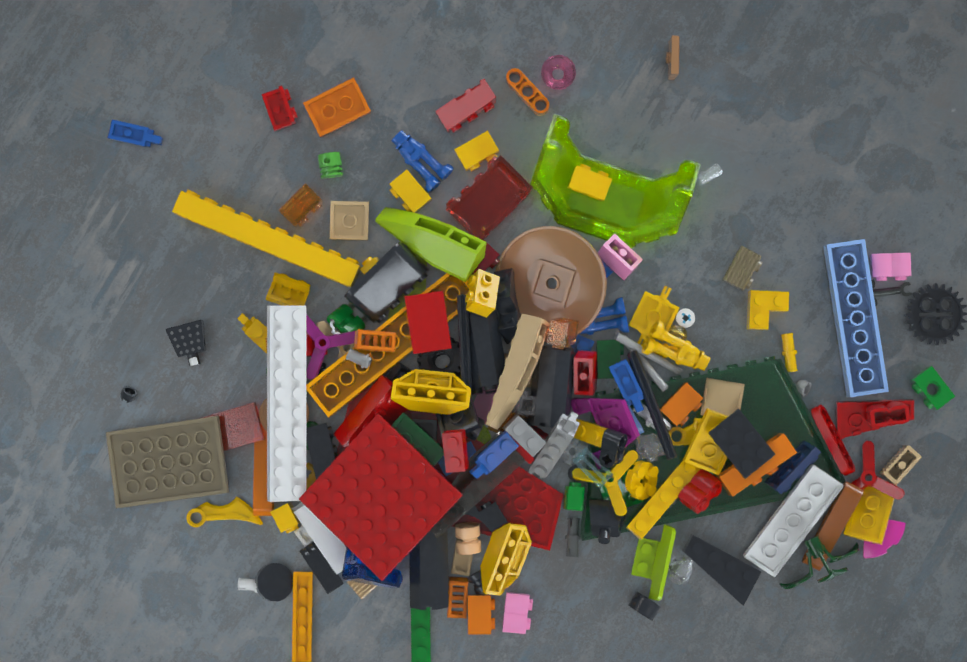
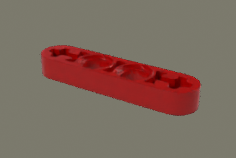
M823 405L812 408V417L840 472L844 476L855 472L854 463L826 408Z

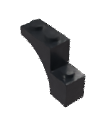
M512 268L494 272V275L500 277L496 309L500 315L499 331L506 344H510L514 338L517 322L521 318L515 292V273Z
M467 492L444 515L467 514L482 521L491 532L508 522L496 502L491 503L489 501L480 506L482 510L478 511Z

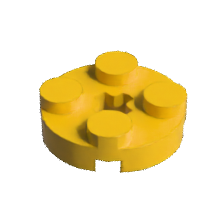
M637 461L633 464L635 465L633 469H629L627 472L625 487L630 492L632 498L645 500L649 496L652 497L657 491L656 485L659 469L650 462Z

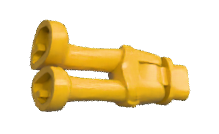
M657 320L654 323L649 334L672 344L678 350L675 351L647 336L642 347V353L650 355L652 352H657L674 360L678 365L692 367L693 369L698 368L702 371L706 369L711 358L704 355V351L692 345L691 341L682 340L667 332L663 322Z

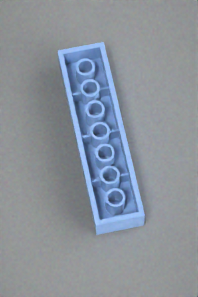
M865 239L827 244L823 246L846 396L848 398L889 392Z

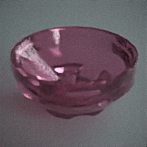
M551 56L542 65V80L551 89H566L575 79V65L566 56ZM555 69H561L564 76L562 79L557 80L553 77L552 72Z

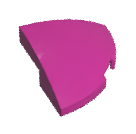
M889 520L882 545L864 541L863 558H876L886 554L888 548L893 544L897 545L901 540L906 523Z

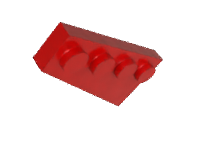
M914 400L836 401V430L841 439L860 435L871 430H878L882 427L872 426L867 421L866 408L873 404L887 405L896 401L903 402L909 407L910 420H914Z

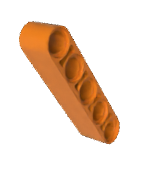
M255 422L253 516H272L270 512L274 510V502L267 501V431L260 422Z

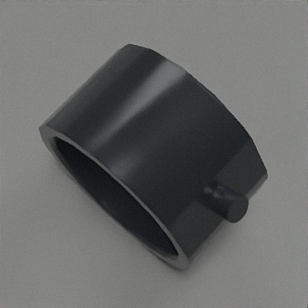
M639 592L635 593L628 604L632 609L653 621L661 606Z

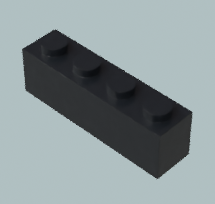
M327 423L306 428V440L316 480L336 459L335 457L339 456L337 446L332 445L331 438L334 437L332 426H328Z

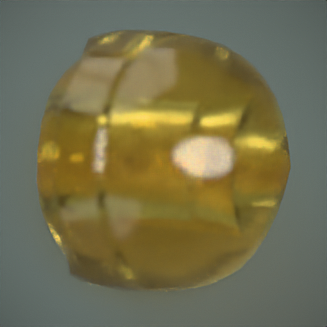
M674 324L670 327L669 333L682 340L687 339V330L683 326Z

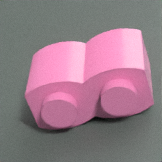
M911 253L871 254V278H876V281H887V277H895V281L907 280V277L911 276Z
M506 592L502 632L526 634V630H530L531 618H527L528 610L532 611L533 599H529V594Z

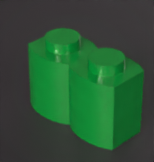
M569 482V485H565L563 509L583 511L585 487H582L581 483Z

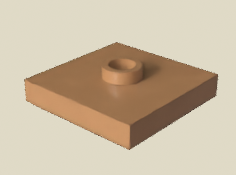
M675 35L671 36L669 49L666 52L668 80H675L679 74L680 37Z

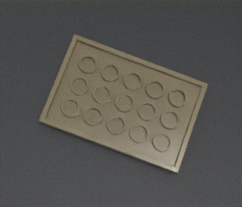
M219 416L106 432L116 509L229 493Z

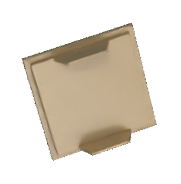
M706 378L700 415L703 416L707 408L726 416L731 415L737 409H741L745 384Z

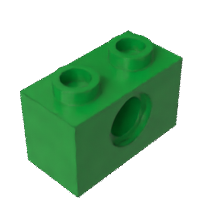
M927 366L910 379L913 383L911 385L912 389L917 394L920 393L923 396V403L929 410L931 408L938 410L955 397L933 366ZM929 384L935 387V392L932 395L927 392Z

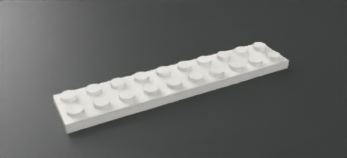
M267 306V501H300L299 498L306 491V306Z

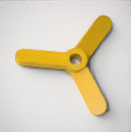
M634 450L628 451L623 461L616 464L611 471L606 473L576 468L572 472V477L576 480L604 485L607 488L615 513L618 516H624L627 508L618 485V480L638 459V453ZM608 478L614 479L612 482H607Z

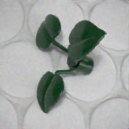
M818 536L805 541L804 544L808 550L806 555L809 573L794 582L779 584L782 589H791L812 578L811 556L814 559L820 557L829 574L818 579V583L829 581L835 576L844 574L848 571L847 567L839 570L832 569L831 571L823 555L825 553L831 559L829 563L840 561L859 551L858 543L856 542L845 554L832 556L825 546L822 545Z

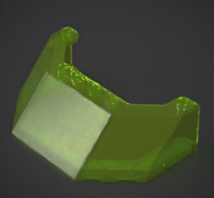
M554 114L530 185L534 190L538 191L541 201L547 210H551L557 224L606 241L616 234L630 248L636 247L637 244L642 242L650 243L659 240L660 237L665 235L673 236L677 234L694 192L701 166L700 163L685 160L681 162L677 172L656 179L637 174L582 155L568 135L570 129L569 120ZM576 165H587L591 167V171L598 173V170L609 174V178H612L603 202L567 188Z

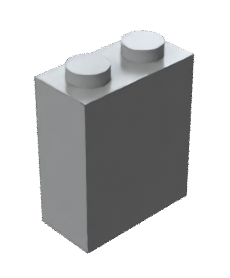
M517 414L503 427L532 457L546 444Z

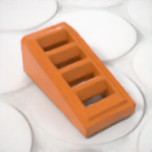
M358 329L355 331L354 350L395 352L396 333ZM362 335H365L364 345H361ZM370 336H373L372 346H369ZM378 336H381L380 347L377 346ZM385 337H389L388 347H385Z
M449 577L447 618L466 619L467 577ZM452 592H463V595H453ZM452 600H463V603H453ZM451 608H463V611H452Z

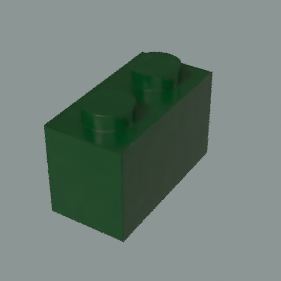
M597 340V379H614L608 367L621 362V355H624V344H620L617 340Z

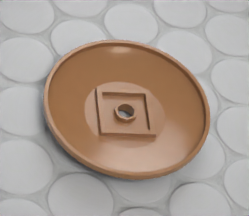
M542 226L523 232L513 239L502 252L495 271L513 269L515 273L516 298L521 315L526 314L539 317L550 323L545 341L569 339L583 332L594 322L604 304L607 279L599 254L584 237L567 228ZM550 278H554L557 281V286L554 289L548 285Z

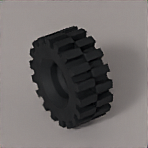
M450 337L452 349L418 354L417 363L419 369L454 373L460 378L459 342ZM441 355L448 356L450 358L449 365L445 368H438L435 364L437 357Z

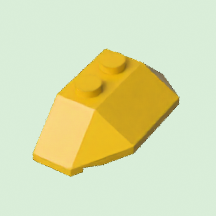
M414 369L399 379L393 380L391 400L411 411L450 415L469 408L471 388L466 386L454 373Z
M508 523L493 531L480 565L484 594L501 596L504 590L519 577L532 543L525 525Z

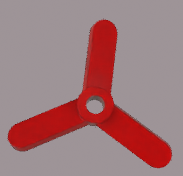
M869 440L865 441L862 445L863 473L861 477L851 482V484L861 489L873 487L897 500L902 499L905 495L902 488L876 476L874 443ZM872 476V480L866 481V477Z

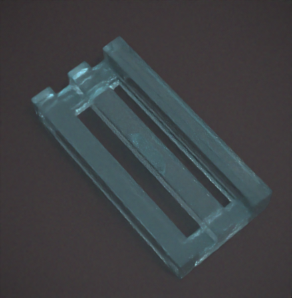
M586 447L572 460L599 488L613 476V473L608 468L603 467L600 461ZM587 454L607 475L604 476L584 456ZM581 459L602 479L600 482L579 463Z

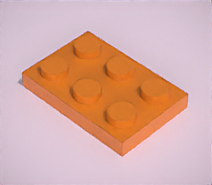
M354 77L303 103L320 138L371 113Z

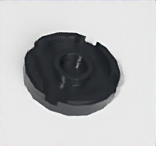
M271 563L263 566L255 578L257 592L267 601L278 602L285 599L293 588V576L290 570L280 563Z

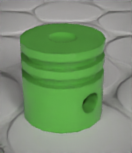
M340 152L317 155L319 169H321L320 174H322L321 179L343 176Z

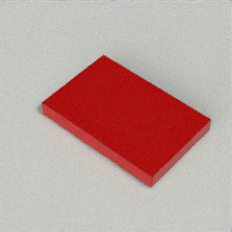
M443 291L404 296L413 354L452 349Z

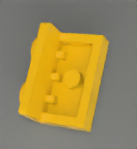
M274 273L266 300L282 306H305L311 285L304 280H296L283 273Z

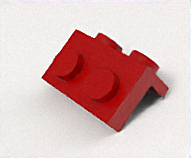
M281 85L278 89L261 94L274 131L296 124L295 118H298L295 108L290 107L288 102L292 100L288 89L284 90Z

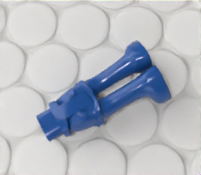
M403 130L391 140L405 159V163L412 166L426 182L425 190L428 194L434 191L441 184V181L419 161L420 158L434 170L442 181L454 170V167L450 164L442 165L426 150L424 144H420L411 138L410 134L406 135Z
M623 297L617 298L613 305L602 308L596 318L626 314ZM625 315L600 322H595L594 320L588 328L579 334L592 335L594 332L606 329H619L622 333H629L627 317Z

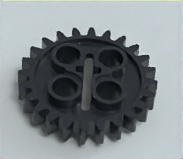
M934 283L932 288L927 284L925 286L926 291L922 287L918 288L920 294L913 292L912 295L915 299H908L911 306H905L907 310H910L909 313L904 314V316L910 318L905 324L912 325L908 330H915L916 332L913 337L920 335V342L927 339V345H930L933 340L935 346L939 345L940 340L942 344H946V338L950 342L954 341L952 335L960 336L957 330H964L965 328L961 323H967V320L963 319L967 312L962 310L967 305L960 304L964 298L957 299L959 292L957 291L952 294V287L945 290V284H941L940 288H938L937 283ZM944 299L949 302L947 310L941 306V302ZM924 300L929 301V310H925L922 307ZM936 311L937 313L952 312L953 315L936 317L919 316V313H932ZM924 319L930 321L931 326L929 329L923 327ZM943 319L949 320L950 326L948 329L943 328Z

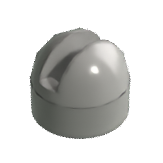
M799 380L795 384L796 392L804 397L808 395L811 383L806 380Z

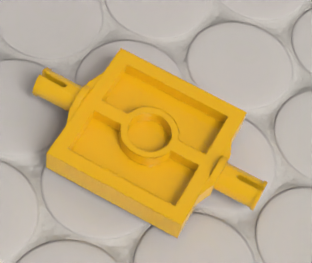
M664 286L660 296L653 295L647 291L644 292L628 325L638 330L641 334L637 342L639 345L641 343V346H643L647 336L655 338L649 332L657 320L663 322L665 330L669 331L680 308L671 304L667 299L672 290L671 288Z

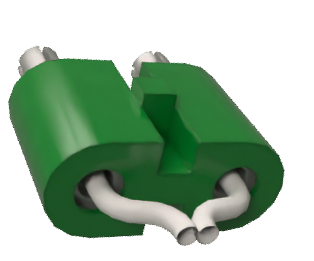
M351 303L340 305L327 316V322L332 328L331 333L333 335L358 329L364 330L365 323L369 319L365 315L362 318L358 315L355 317L352 314L354 312L352 309L355 306Z

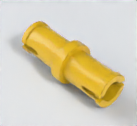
M793 333L781 334L785 371L796 372L798 371L795 355L797 350L794 347Z

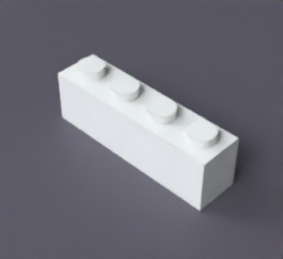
M302 502L293 508V513L336 574L356 562L355 554Z

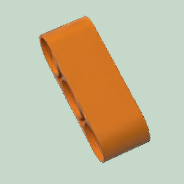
M517 68L510 69L506 75L508 86L534 114L538 116L545 115L549 110L548 99L521 70ZM512 74H517L520 80L514 83L510 81L509 77ZM525 88H530L533 94L527 97L523 95L522 91ZM543 102L546 108L542 111L537 110L535 104Z

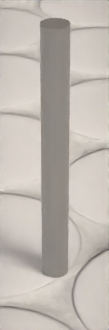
M620 330L615 332V335H617V333H620L627 337L625 333H622ZM625 345V347L629 350V352H630V351H633V349H631V348H629V347H627V346ZM638 353L644 370L658 387L665 391L668 385L644 356Z
M617 333L615 336V340L633 350H637L638 353L673 373L681 374L682 368L654 352L650 355L642 353L643 346L620 333Z

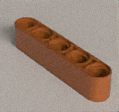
M847 481L844 482V487L836 496L814 536L819 537L822 545L825 546L829 553L834 548L864 492L863 489ZM806 550L802 559V563L808 565V558L806 555L808 550ZM824 553L823 557L827 560L828 556ZM811 556L812 568L820 571L824 566L820 557L814 559Z

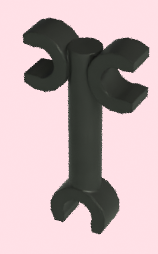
M871 280L875 306L878 304L875 297L901 294L908 297L912 295V293L904 292V287L911 285L909 282H904L899 287L874 289L875 281Z

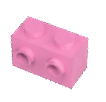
M616 234L598 251L600 258L623 280L643 260Z

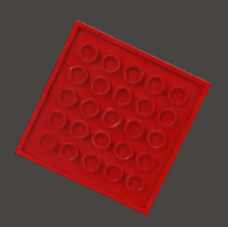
M377 414L305 491L299 500L383 581L456 504L463 494L380 414Z

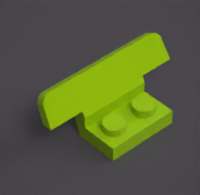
M664 524L661 541L644 537L642 540L638 538L631 575L652 580L648 599L660 601L663 596L676 535L675 528L670 525Z

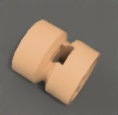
M463 522L455 525V537L458 538L456 541V553L472 555L481 552V540L478 538L480 536L479 523Z

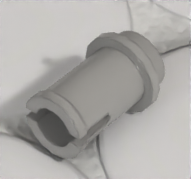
M350 348L346 356L347 360L361 365L362 369L364 367L368 369L372 361L369 354L364 355Z

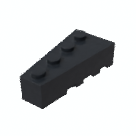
M691 534L682 551L744 606L761 571Z

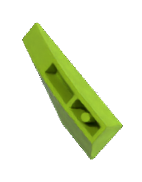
M385 207L375 219L376 223L430 265L464 282L467 281L485 257V241L439 220Z

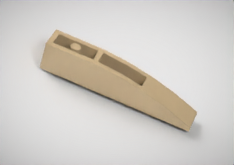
M522 314L517 322V330L511 341V349L505 359V367L499 378L497 391L493 396L491 410L487 414L486 425L493 429H499L515 407L531 379L550 323L544 319Z

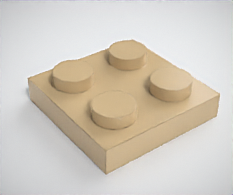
M331 201L330 240L368 241L369 202Z

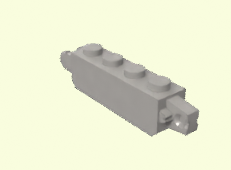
M571 412L569 416H566L562 413L545 439L546 444L536 454L528 473L533 474L535 472L539 475L540 480L547 478L580 424V422L576 421L579 416L578 414Z

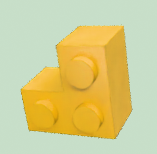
M748 291L746 329L768 330L769 312L789 311V292Z

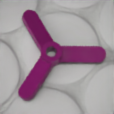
M306 314V333L315 343V348L306 370V377L313 380L318 376L325 353L329 348L353 344L355 331L325 336ZM322 339L326 340L325 346H320Z

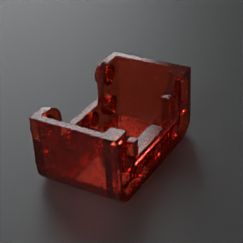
M501 155L498 158L494 156L487 163V171L484 174L480 172L473 179L475 183L471 187L467 185L460 192L461 196L458 198L452 197L446 203V212L467 233L481 240L485 239L533 191V187Z

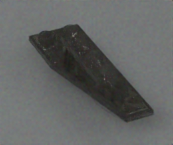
M500 431L469 458V468L465 472H460L453 481L452 485L463 496L430 530L436 538L440 537L525 462L515 449L491 473L487 475L483 473L477 479L473 477L469 471L477 465L474 462L477 459L476 457L501 435Z

